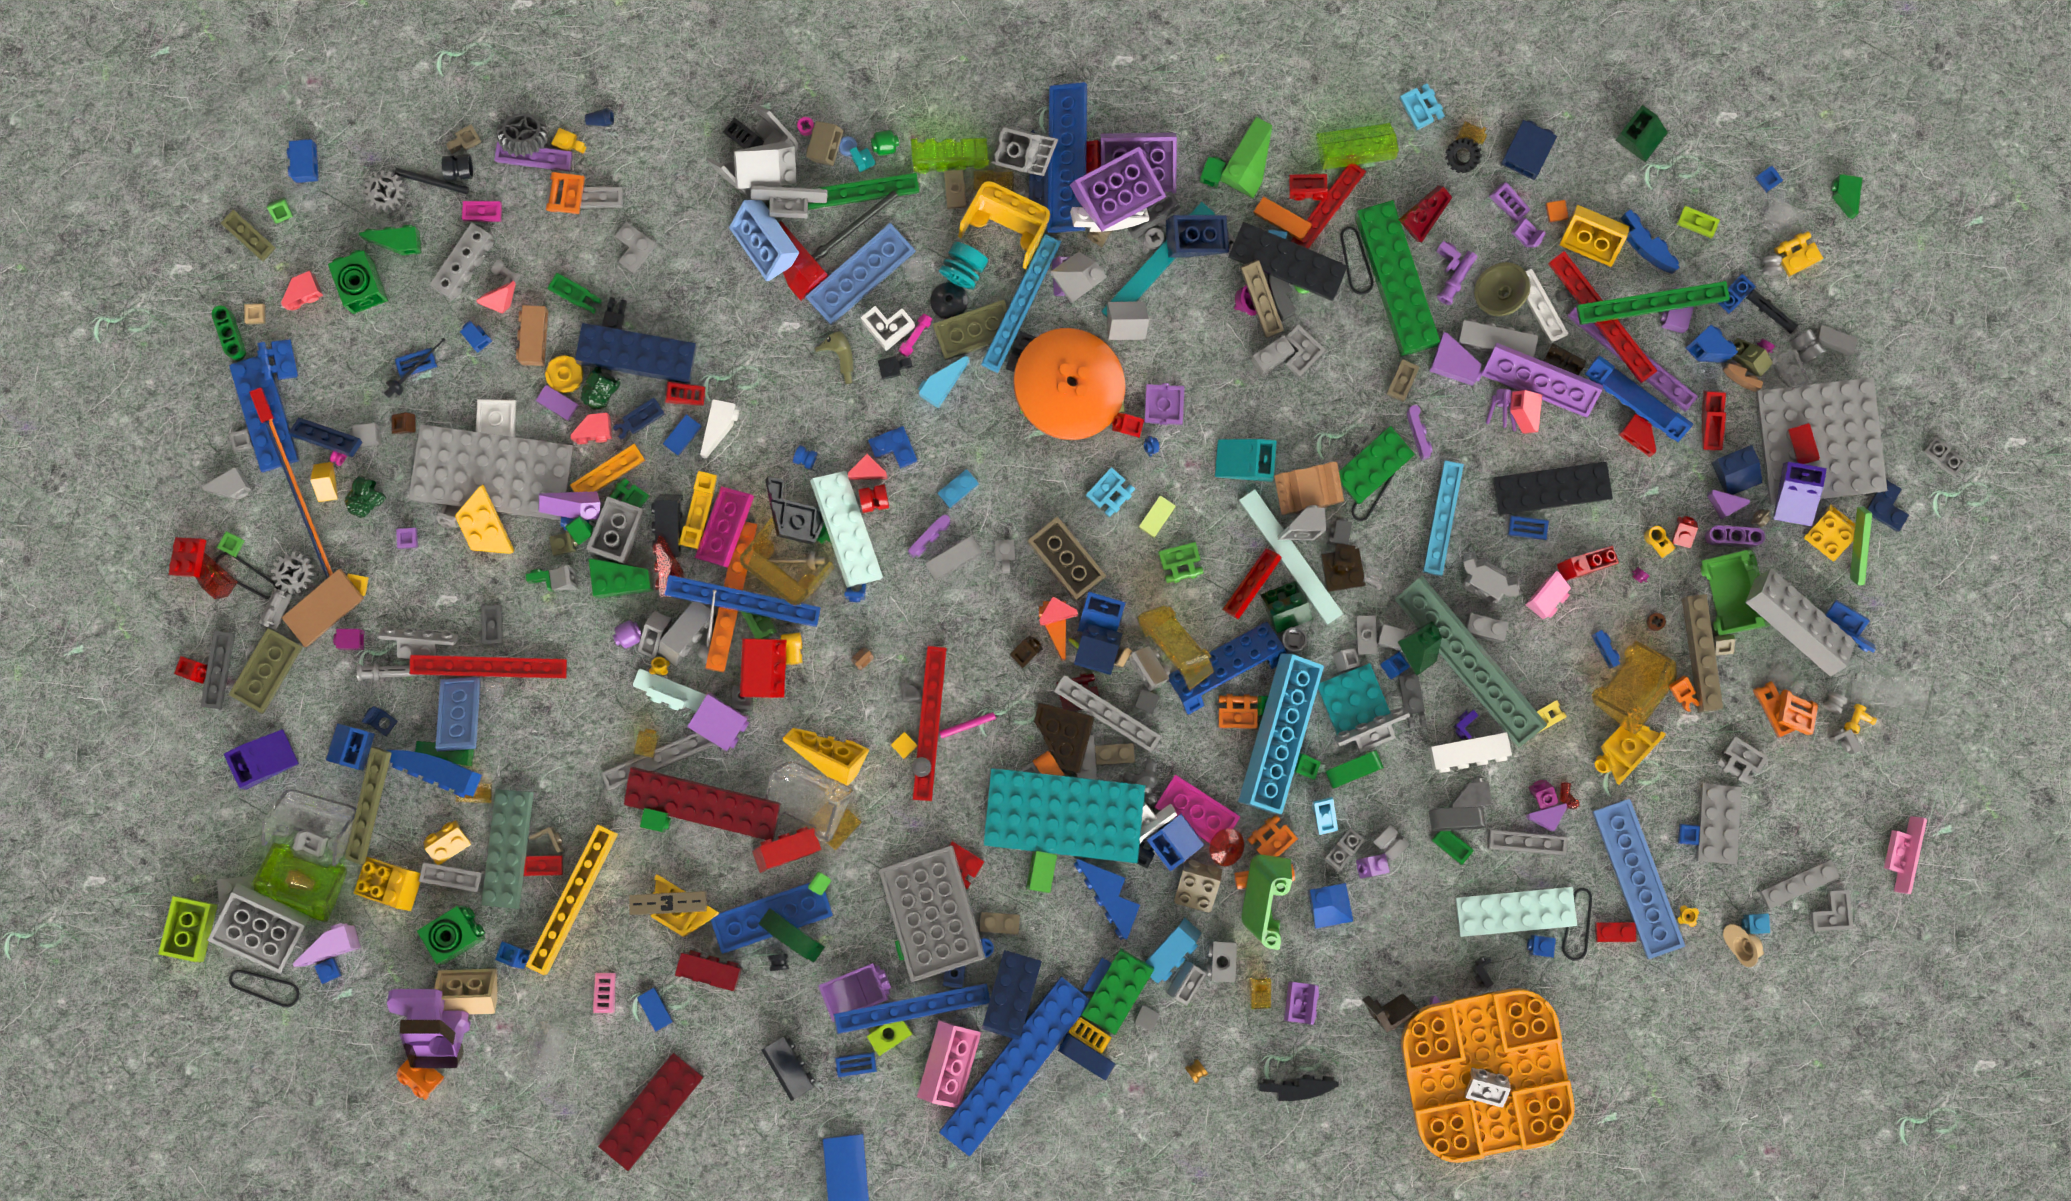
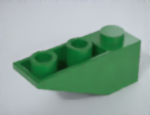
M403 225L402 228L384 227L383 230L366 229L364 230L365 232H359V236L363 240L398 254L422 253L420 231L413 225Z

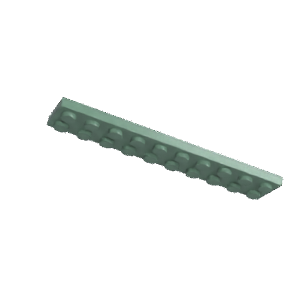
M1423 576L1419 577L1395 598V601L1418 628L1433 621L1442 637L1439 649L1441 656L1503 730L1507 732L1518 748L1547 726V723Z

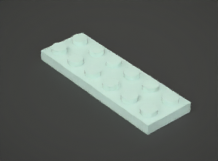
M842 471L811 479L810 482L847 588L882 579L883 576L847 472Z
M1573 887L1455 898L1460 937L1577 926Z

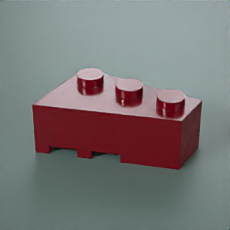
M690 950L689 953H681L674 976L692 979V981H699L718 988L736 991L742 968L738 967L739 963L727 960V963L719 962L720 958L709 955L708 958L701 957V952Z

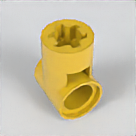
M1654 526L1646 530L1644 534L1645 541L1652 545L1661 558L1675 549V546L1668 539L1662 527ZM1652 531L1658 533V540L1652 538ZM1660 542L1664 543L1662 547L1659 545Z
M801 633L782 634L781 639L787 640L786 665L803 663L800 651L802 649Z

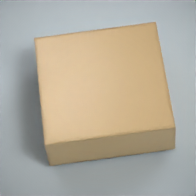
M244 304V323L265 324V304Z
M1120 647L1114 665L1123 667L1132 650L1127 647Z

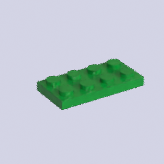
M1389 426L1339 470L1341 485L1357 504H1361L1409 461L1415 453L1392 426Z
M1120 948L1081 1016L1116 1035L1153 973L1154 968Z

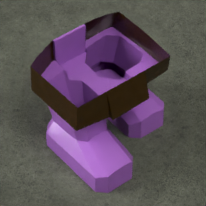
M392 989L389 991L387 999L389 1012L407 1017L406 1020H400L399 1034L410 1067L457 1068L463 1057L462 1040L464 1033L470 1030L471 1021H468L469 1014L465 1011H443L445 1000H442V991Z

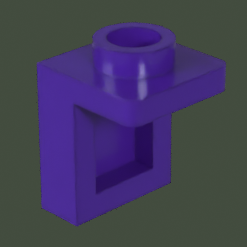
M1474 710L1463 712L1458 717L1460 721L1453 726L1456 729L1454 732L1461 740L1472 738L1465 727L1479 716Z

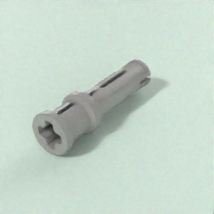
M357 665L358 682H362L364 679L378 681L381 678L417 677L418 675L409 674L410 665Z

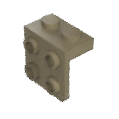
M1185 860L1174 902L1204 912H1211L1221 882L1222 869L1214 865L1201 864L1196 860Z

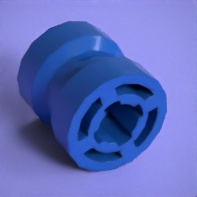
M799 445L793 457V463L797 465L802 463L805 468L811 470L818 453L813 450L807 451L805 447Z

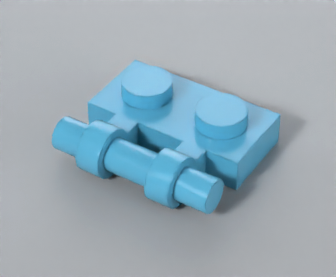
M1428 84L1421 87L1424 92L1422 94L1415 88L1399 98L1416 131L1433 123V114H1436L1438 120L1445 117L1442 105L1438 104L1434 96L1435 92L1433 89H1430ZM1428 99L1431 108H1427L1424 100Z
M1111 467L1086 494V497L1099 509L1106 504L1109 508L1104 513L1111 517L1114 512L1117 513L1120 510L1119 507L1125 500L1128 501L1132 497L1131 494L1135 488L1129 485L1124 489L1121 485L1125 482V479ZM1117 491L1120 496L1113 502L1110 497Z

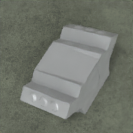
M1003 125L988 162L1017 171L1044 176L1058 139Z
M1475 551L1464 554L1463 563L1466 572L1469 573L1462 584L1464 589L1494 605L1501 600L1503 594L1508 597L1520 595V581L1517 576L1508 578L1506 569L1498 568L1488 562L1486 558L1477 560Z

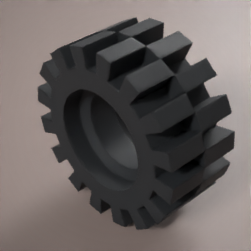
M1468 137L1459 138L1448 146L1445 160L1448 159L1447 165H1451L1450 169L1456 170L1457 173H1466L1477 167L1481 161L1482 154H1480V151L1482 150L1481 147L1478 148L1479 144L1477 142H1473L1474 139H1468ZM1460 148H1466L1470 152L1469 161H1459L1457 152Z

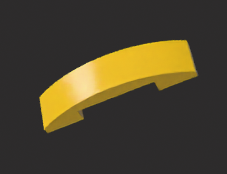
M698 471L693 488L694 494L686 524L683 526L679 545L694 549L699 548L713 500L717 475Z

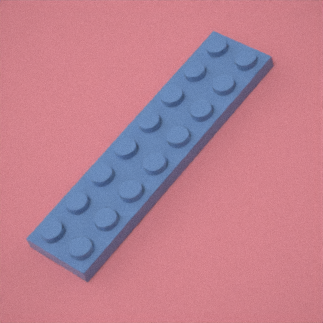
M1626 799L1592 811L1647 959L1685 947L1631 800Z

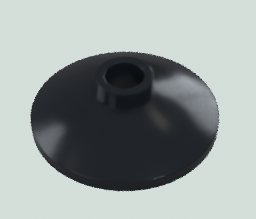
M946 282L938 285L933 290L930 304L937 316L948 319L965 312L968 305V297L962 287L952 282ZM950 296L952 297V301L947 302L945 298Z

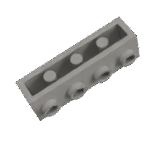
M471 222L430 283V286L451 301L459 297L462 292V286L471 279L475 267L482 263L485 252L492 248L494 238L491 234Z

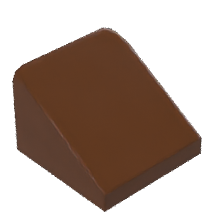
M404 412L392 415V434L416 432L415 414Z

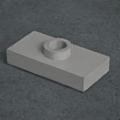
M1356 616L1357 655L1377 654L1376 616Z

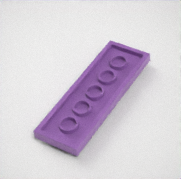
M1496 343L1482 372V376L1519 391L1527 390L1541 394L1542 400L1588 418L1603 390V385L1499 343Z

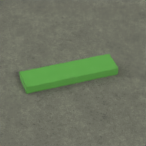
M1864 506L1857 507L1850 579L1858 586L1865 584L1872 513Z

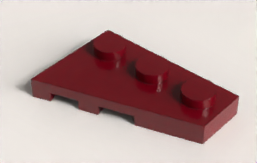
M1438 185L1398 220L1417 242L1422 243L1453 197L1444 186Z

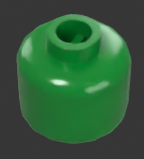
M891 130L874 133L873 138H871L872 150L879 156L894 154L896 147L899 146L898 136L894 135Z

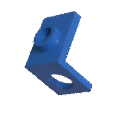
M866 583L862 584L861 590L857 592L853 591L851 587L846 588L845 598L849 599V602L855 603L865 600Z

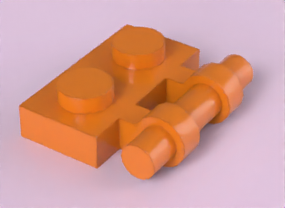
M1232 694L1219 695L1218 702L1226 703V708H1219L1218 728L1257 729L1258 709H1250V704H1257L1258 697L1250 696V694H1244L1243 696H1233ZM1233 703H1243L1244 709H1233Z
M1276 814L1271 819L1265 820V824L1258 830L1255 829L1247 839L1251 845L1259 841L1261 845L1256 851L1260 855L1278 857L1298 840L1286 824L1280 829L1276 826L1281 820ZM1271 829L1274 834L1265 840L1263 835Z

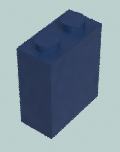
M1523 120L1501 165L1535 180L1557 136L1549 129L1538 127L1533 121Z

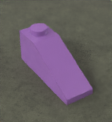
M597 491L539 493V512L572 519L580 516L584 520H594L600 516V500Z

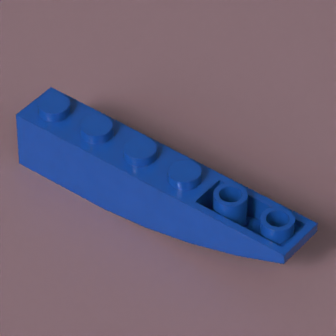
M386 750L392 753L390 763L393 764L391 767L400 771L407 769V774L417 778L421 775L423 776L422 780L430 784H434L435 781L439 783V788L447 791L451 788L454 790L453 794L463 798L465 795L474 796L482 777L481 774L428 754L404 750Z

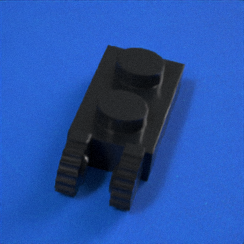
M610 297L602 322L603 327L622 329L627 304L626 300H621L618 313H614L615 298Z

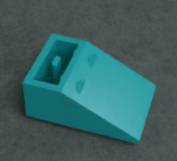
M1218 439L1215 477L1272 482L1274 479L1277 441L1265 439Z

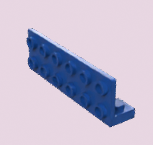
M1601 356L1595 358L1585 373L1591 381L1603 385L1607 393L1617 397L1622 404L1632 408L1637 415L1647 419L1654 427L1666 433L1670 439L1679 442L1693 426L1691 421L1680 413L1671 410L1615 369L1614 365Z
M1265 622L1168 675L1170 678L1169 682L1181 699L1184 710L1189 715L1205 706L1201 695L1265 660L1268 661L1271 669L1277 667L1280 654L1287 653L1268 622Z

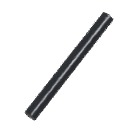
M399 168L395 169V175L397 174L400 177L463 194H468L469 187Z

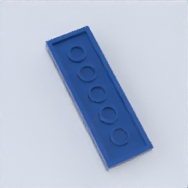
M258 356L229 365L260 471L264 473L282 467L266 425L261 423L249 393L260 387L263 388L274 416L273 424L289 464L298 462V454L293 438L289 434L290 428L273 373V379L265 381L264 374L261 373L260 368L262 367L261 359Z
M810 883L718 914L711 919V923L721 953L724 954L774 937L758 924L769 908L782 915L797 928L833 916L826 891L822 895H818L808 888Z

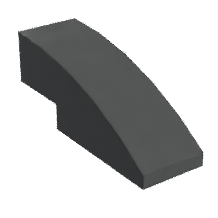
M1267 274L1268 286L1280 320L1283 322L1296 312V308L1288 297L1293 290L1288 282Z

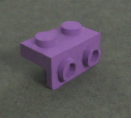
M1288 982L1284 1021L1314 1025L1317 1016V999L1319 997L1318 985Z

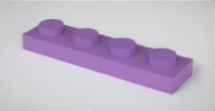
M497 142L494 160L499 163L570 172L573 153L571 151L544 148L540 149L539 153L533 152L532 156L526 154L525 157L523 155L516 157L514 153L509 155L507 151H503Z

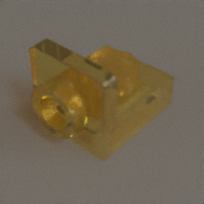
M1465 121L1456 140L1468 137V139H1474L1473 142L1483 145L1487 134H1485L1487 128L1483 126L1481 129Z
M645 728L644 732L639 731L634 754L654 758L657 742L660 740V736L656 735L655 730Z

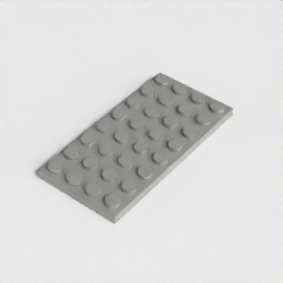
M420 424L409 500L463 507L481 485H484L496 512L561 521V516L539 512V493L567 492L574 446Z

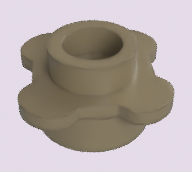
M1758 510L1753 515L1754 519H1752L1751 524L1756 523L1759 527L1765 526L1771 519L1769 515L1770 510Z

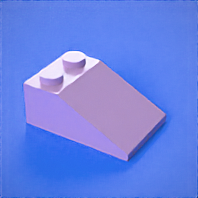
M347 923L330 926L331 930L324 932L293 963V966H308L361 948L355 926H348Z

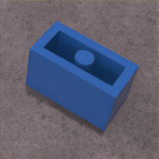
M312 139L289 141V148H287V156L290 159V166H288L289 177L296 183L319 181L317 145Z

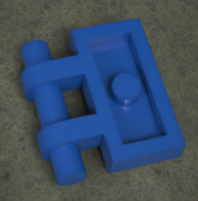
M290 339L272 341L270 343L271 349H266L265 342L258 343L259 350L257 354L261 359L262 367L260 368L261 373L264 374L265 381L273 379L272 373L277 374L278 380L297 378L298 373ZM273 356L275 365L269 364L268 357Z

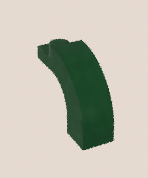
M771 908L768 909L758 923L779 941L813 963L825 948L823 944L801 931Z

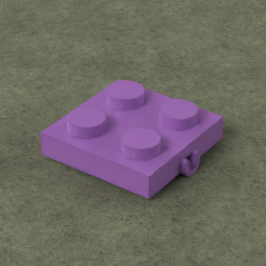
M1162 383V385L1146 384L1144 423L1164 424L1166 426L1167 424L1182 425L1184 386H1170L1169 383Z

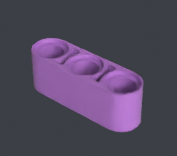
M1718 525L1707 530L1705 540L1710 545L1753 548L1764 542L1765 533L1759 528ZM1713 531L1718 532L1719 540L1713 538ZM1732 532L1738 535V541L1732 539ZM1752 533L1757 536V542L1751 540Z

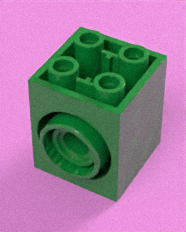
M364 250L353 251L349 256L335 258L328 264L341 302L352 314L388 301L375 263Z
M456 906L417 930L436 965L450 962L486 939L484 937L485 931L480 924L477 925L475 922V914L470 907ZM449 932L452 935L450 940L448 939Z

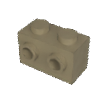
M816 121L815 127L812 129L810 144L807 146L806 157L815 163L834 166L844 130L835 124Z

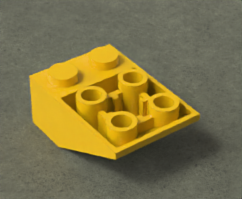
M366 857L354 894L397 909L411 911L420 886L419 879L421 873Z

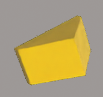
M332 462L314 464L310 480L318 502L337 500L334 464Z

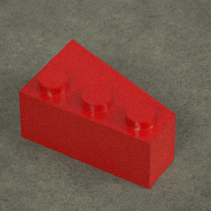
M806 826L796 830L797 834L790 836L789 833L778 836L779 840L772 842L771 839L760 842L761 846L752 851L759 873L822 850L815 829H808Z

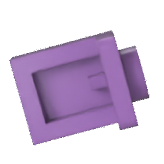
M1521 218L1511 232L1525 247L1534 248L1542 243L1543 237L1546 234L1543 230H1537L1526 218Z
M1443 241L1436 250L1437 253L1450 261L1445 272L1448 273L1450 269L1455 270L1461 261L1458 259L1461 253L1456 250L1453 244Z
M1385 854L1356 860L1357 870L1361 879L1390 873Z

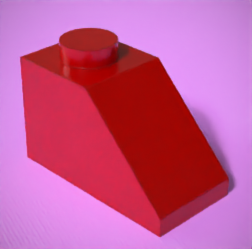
M1637 414L1633 415L1619 436L1648 457H1651L1656 452L1652 425L1644 417Z

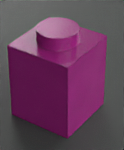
M336 629L333 643L339 650H364L365 631L361 629Z

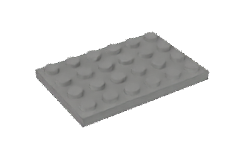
M953 846L879 869L911 982L986 959Z

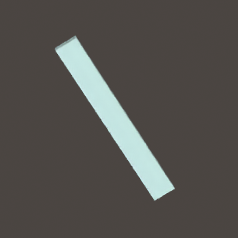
M1253 490L1239 500L1241 505L1273 550L1282 557V563L1326 625L1343 615L1291 540H1278V535L1284 529L1257 491Z

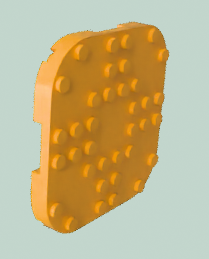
M1506 989L1427 1005L1419 1009V1012L1406 1022L1401 1035V1050L1416 1128L1424 1145L1430 1152L1440 1157V1159L1449 1162H1467L1482 1159L1487 1155L1546 1146L1561 1138L1568 1125H1571L1574 1116V1099L1571 1083L1566 1071L1559 1021L1553 1007L1543 997L1527 989ZM1471 1068L1484 1069L1487 1072L1502 1074L1509 1078L1511 1090L1503 1108L1465 1098L1464 1093L1471 1079Z

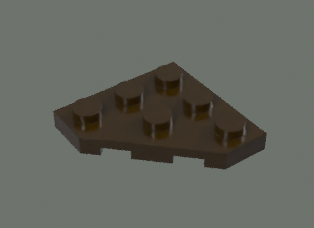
M1039 703L1034 723L1042 733L1043 739L1057 760L1058 766L1061 769L1080 773L1095 717Z

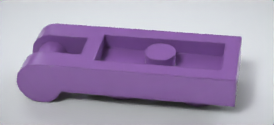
M1413 405L1407 411V419L1422 461L1431 456L1432 446L1426 440V427L1424 424H1421L1418 416L1421 410L1417 405Z

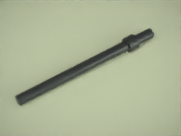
M893 190L824 246H819L816 249L817 251L811 256L816 261L821 257L824 258L829 254L828 251L898 197L897 193Z

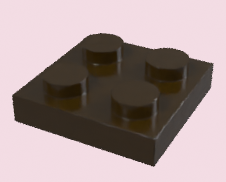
M1359 548L1355 549L1354 568L1352 570L1349 569V572L1338 571V568L1333 567L1335 552L1321 554L1328 593L1366 586Z

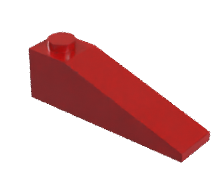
M780 221L779 225L799 251L793 265L783 271L788 287L802 301L806 298V295L829 275L784 223Z

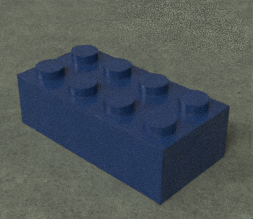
M1004 950L982 1030L1016 1040L1020 1039L1042 961Z

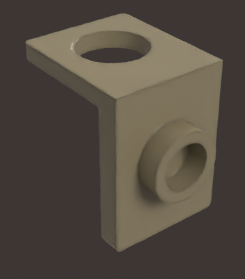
M548 827L529 836V839L534 840L549 833L558 853L564 851L561 845L563 842L559 832H555L554 827Z

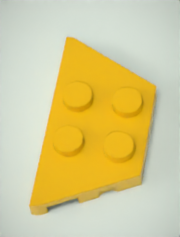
M481 485L458 511L455 518L471 550L511 554L515 550L484 485Z
M1626 719L1605 741L1601 749L1618 785L1666 735L1664 732L1652 731L1649 729L1650 727L1638 725Z
M655 875L654 880H656L653 894L686 892L660 875ZM707 905L706 912L651 914V917L682 937H685L716 917L719 912Z

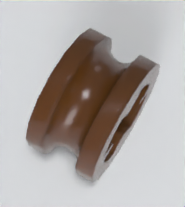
M1654 613L1647 618V626L1653 631H1658L1665 626L1666 619L1662 614ZM1653 617L1657 620L1660 619L1659 627L1656 624H1652Z

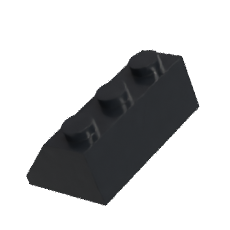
M784 1036L761 1051L792 1102L814 1088L813 1083L816 1081L811 1072L807 1073L803 1067L806 1064L802 1056H797L793 1050L796 1046L792 1039H787Z

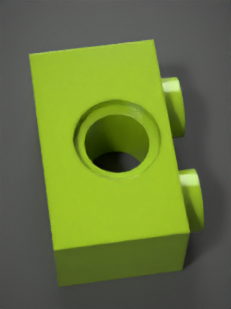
M905 1021L885 1024L881 1027L875 1026L868 1030L870 1034L866 1037L877 1054L881 1056L913 1033ZM885 1028L893 1029V1038H885L883 1034Z

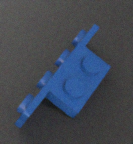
M1835 600L1825 615L1847 635L1851 636L1860 649L1865 652L1871 651L1874 653L1876 650L1875 645L1860 636L1870 620L1840 601Z

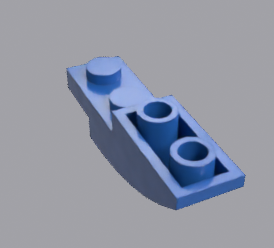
M1632 210L1624 213L1621 220L1625 225L1630 226V232L1626 238L1629 244L1652 265L1665 272L1675 273L1680 268L1679 262L1668 251L1666 242L1661 240L1659 236L1652 240L1650 232L1642 226L1640 217L1633 213Z

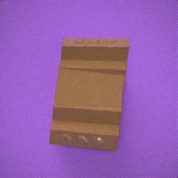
M1329 462L1324 465L1293 470L1274 476L1282 515L1299 514L1309 505L1326 508L1330 505L1344 502L1337 462Z

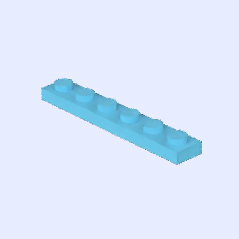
M1444 461L1423 573L1437 576L1443 575L1464 464Z

